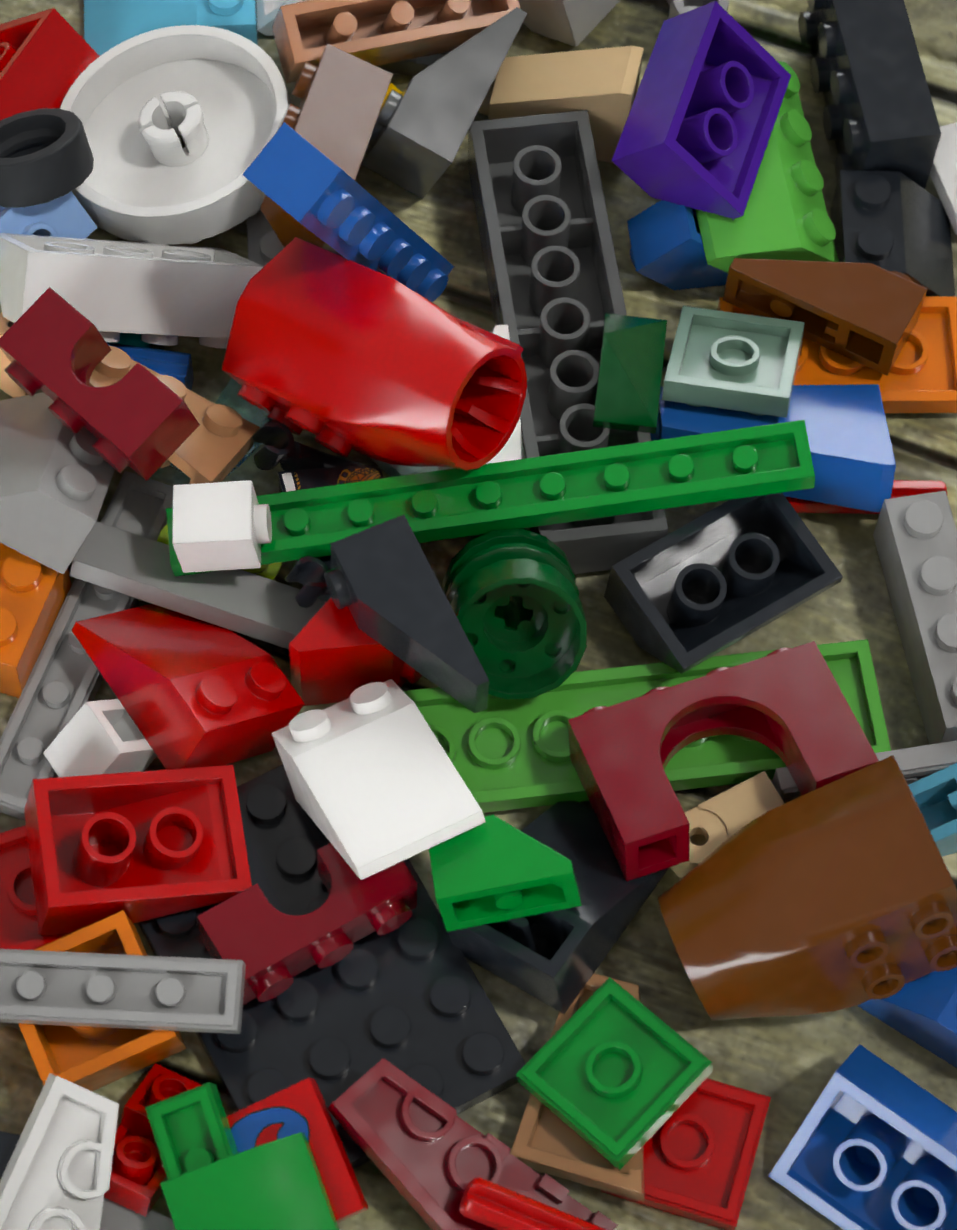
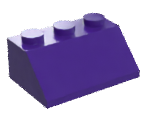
M717 1L663 21L612 162L652 198L732 219L742 217L791 74Z

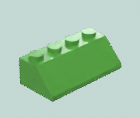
M782 61L778 63L791 74V78L743 216L732 219L695 209L707 264L728 273L734 258L839 262L834 243L836 231L831 219L828 217L822 193L824 181L816 167L810 143L812 131L807 120L804 118L798 93L800 91V82L795 71Z

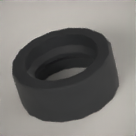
M45 108L18 113L0 120V206L29 207L47 203L68 194L83 184L92 173L94 158L82 121L75 113L60 108Z

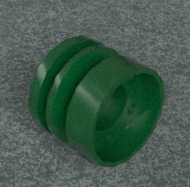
M521 528L493 530L470 540L452 558L443 579V591L489 679L488 694L507 700L534 698L558 688L577 670L587 648V623L582 603L579 599L575 573L564 551L546 536Z

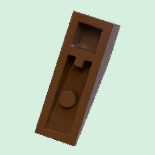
M734 258L729 267L723 300L756 316L805 322L804 338L888 376L918 321L928 288L914 283L911 278L901 272L888 271L872 263Z

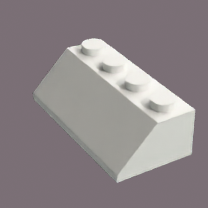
M0 233V303L3 317L15 323L50 287L91 321L106 342H119L120 333L142 334L141 341L173 346L178 345L179 336L199 337L200 345L226 349L237 302L249 280L264 266L223 248Z

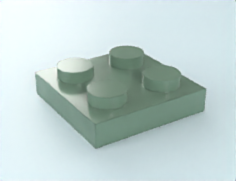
M683 306L664 378L662 400L685 403L695 407L707 406L743 411L759 416L771 415L787 418L805 322Z

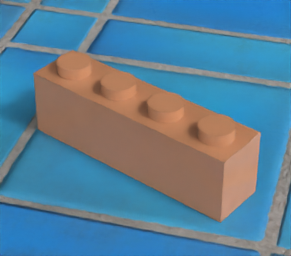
M309 0L280 6L272 30L287 84L297 81L306 61L317 65L327 44L375 66L449 52L516 7L520 8L518 0Z

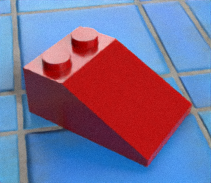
M147 604L77 621L71 629L166 770L224 766L271 752L276 746L272 733L288 726L305 704L268 652L229 629L155 604Z
M234 765L32 780L24 813L39 936L74 933L123 910L132 923H138L224 902L252 886Z

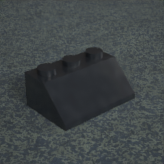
M776 493L728 500L611 567L604 597L640 648L683 674L840 583L843 576L784 494Z

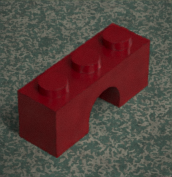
M50 287L0 338V349L11 361L4 370L8 376L32 397L40 389L54 402L48 409L71 432L77 435L85 427L98 439L92 446L94 450L119 473L129 465L147 481L200 426L185 401L139 362L121 380L105 387L89 386L93 370L111 351V348L95 325Z
M329 843L317 850L318 875L330 893L320 908L309 914L298 916L282 913L269 903L258 883L197 916L201 941L212 959L243 960L246 964L243 1005L255 998L260 1002L271 1000L286 991L293 984V977L315 964L319 968L329 967L345 958L352 951L354 942L374 931L378 935L390 933L410 919L412 916L411 910L417 908V882L405 863L401 861L360 880L335 847Z

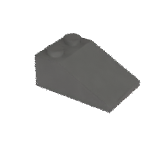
M516 7L416 74L402 94L391 90L381 107L368 143L370 148L361 165L423 199L453 162L527 12Z

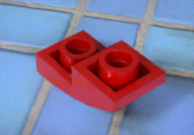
M154 1064L124 1106L121 1123L115 1134L109 1191L104 1193V1198L147 1217L163 1192L160 1183L167 1181L168 1178L145 1107L199 1087L201 1084L161 1065Z

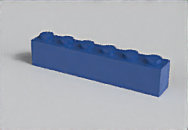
M285 122L242 174L294 219L348 261H354L392 277L431 302H434L446 288L448 283L447 275L455 266Z

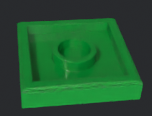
M609 977L525 1064L516 1076L518 1082L620 1171L713 1072V1066L708 1058Z

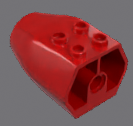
M297 237L249 280L237 302L222 365V371L242 385L237 394L239 397L253 406L268 412L267 418L270 421L284 424L291 433L300 436L303 429L316 435L314 440L317 443L345 458L348 457L353 449L378 461L413 467L438 466L471 470L485 465L501 451L513 433L521 415L527 391L526 368L521 357L524 349L519 344L454 317L392 277L354 261H348L342 256Z

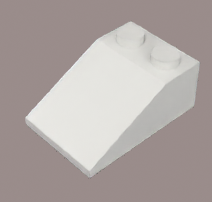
M392 679L383 683L373 682L365 684L354 690L348 699L324 710L314 709L305 711L295 716L288 726L272 733L295 799L360 880L486 822L480 806L419 709Z

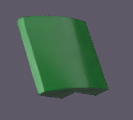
M304 1132L248 1149L160 1183L176 1230H339Z

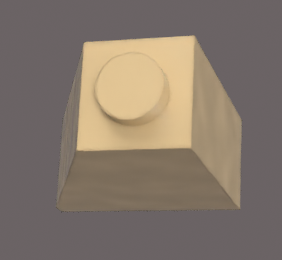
M623 46L505 57L497 73L496 80L493 81L479 108V113L488 115V120L587 110L597 160L613 163V155L639 88L644 48Z

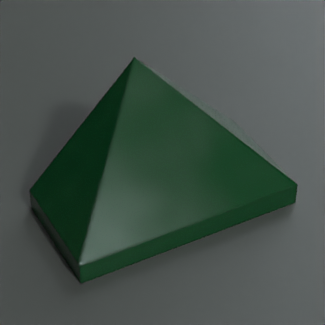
M605 313L593 427L656 433L667 320Z

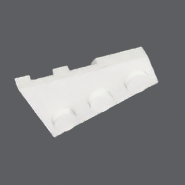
M49 1073L0 1180V1230H100L104 1193L109 1191L119 1110L118 1103Z

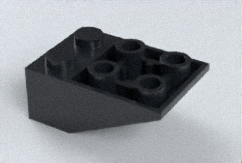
M558 801L521 831L571 860L582 906L448 932L452 944L461 949L467 959L563 1014L569 1009L669 869L666 868L626 882L594 810L577 801Z

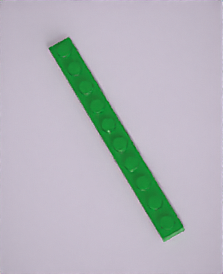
M805 420L489 463L471 470L453 468L257 496L259 504H269L272 521L271 543L261 544V565L300 560V558L305 556L331 555V543L401 515H405L418 543L486 534L493 530L524 529L812 489L815 486V473ZM166 508L170 564L174 576L214 572L183 573L172 544L173 508Z

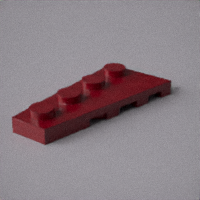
M384 1058L327 1108L432 1230H496L469 1219L460 1213L463 1193L469 1182L478 1177L604 1229L614 1230L618 1226L601 1212L593 1213L569 1196L570 1190L549 1175L544 1174L541 1176L510 1154L511 1148L490 1133L484 1135L458 1117L456 1109Z

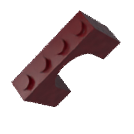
M815 641L794 648H780L772 651L765 657L731 668H717L703 677L671 687H657L648 691L643 696L609 707H594L580 716L568 719L570 759L626 882L690 861L689 821L664 770L678 751L694 741L716 735H736L764 744L783 760L802 796L879 761Z

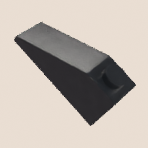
M405 515L398 516L331 543V570L325 572L324 577L336 607L340 610L348 606L359 629L473 713L487 709L489 679Z

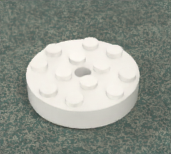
M202 25L171 26L137 35L114 46L92 62L72 84L63 99L60 109L75 113L82 121L94 158L92 173L83 184L72 190L93 222L110 234L132 242L177 245L198 243L203 239L225 232L260 211L265 193L242 174L275 135L284 113L291 103L278 67L271 57L251 40L229 30ZM179 135L182 136V139L186 146L184 148H182L181 142L178 138Z

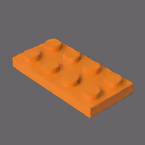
M925 296L918 321L888 376L803 337L794 385L879 384L885 413H957V296ZM719 297L717 310L754 315L724 301L723 297Z

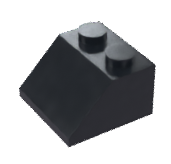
M840 170L830 210L831 221L836 231L834 243L839 262L872 263L888 271L901 272L911 278L914 283L928 288L925 296H955L950 220L942 202L900 171Z

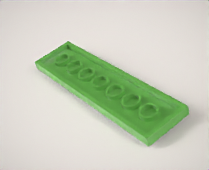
M868 639L817 645L875 753L891 751ZM774 650L713 656L683 674L664 662L574 672L558 688L534 698L507 700L488 694L487 709L478 713H473L439 687L404 691V693L419 709L483 813L554 805L558 801L582 802L589 801V798L570 759L568 719L580 716L594 707H609L643 696L648 691L657 687H671L703 677L717 668H731L765 657ZM716 735L699 739L682 748L672 757L664 771L673 790L678 791L739 784L763 771L766 772L770 780H773L776 768L787 766L773 750L758 741L736 735Z

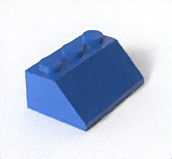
M859 1044L835 1071L772 1169L769 1177L843 1230H957V1111Z

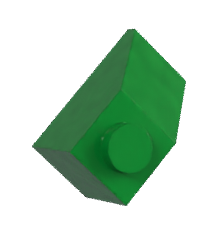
M495 815L484 816L485 823L429 848L435 897L447 932L582 906L571 860Z

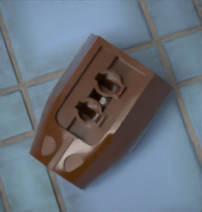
M894 755L764 813L724 841L681 880L658 896L661 913L680 960L702 1005L714 1021L754 1017L805 1016L838 1011L859 1005L870 999L890 997L899 992L905 984L934 971H947L957 967V889Z

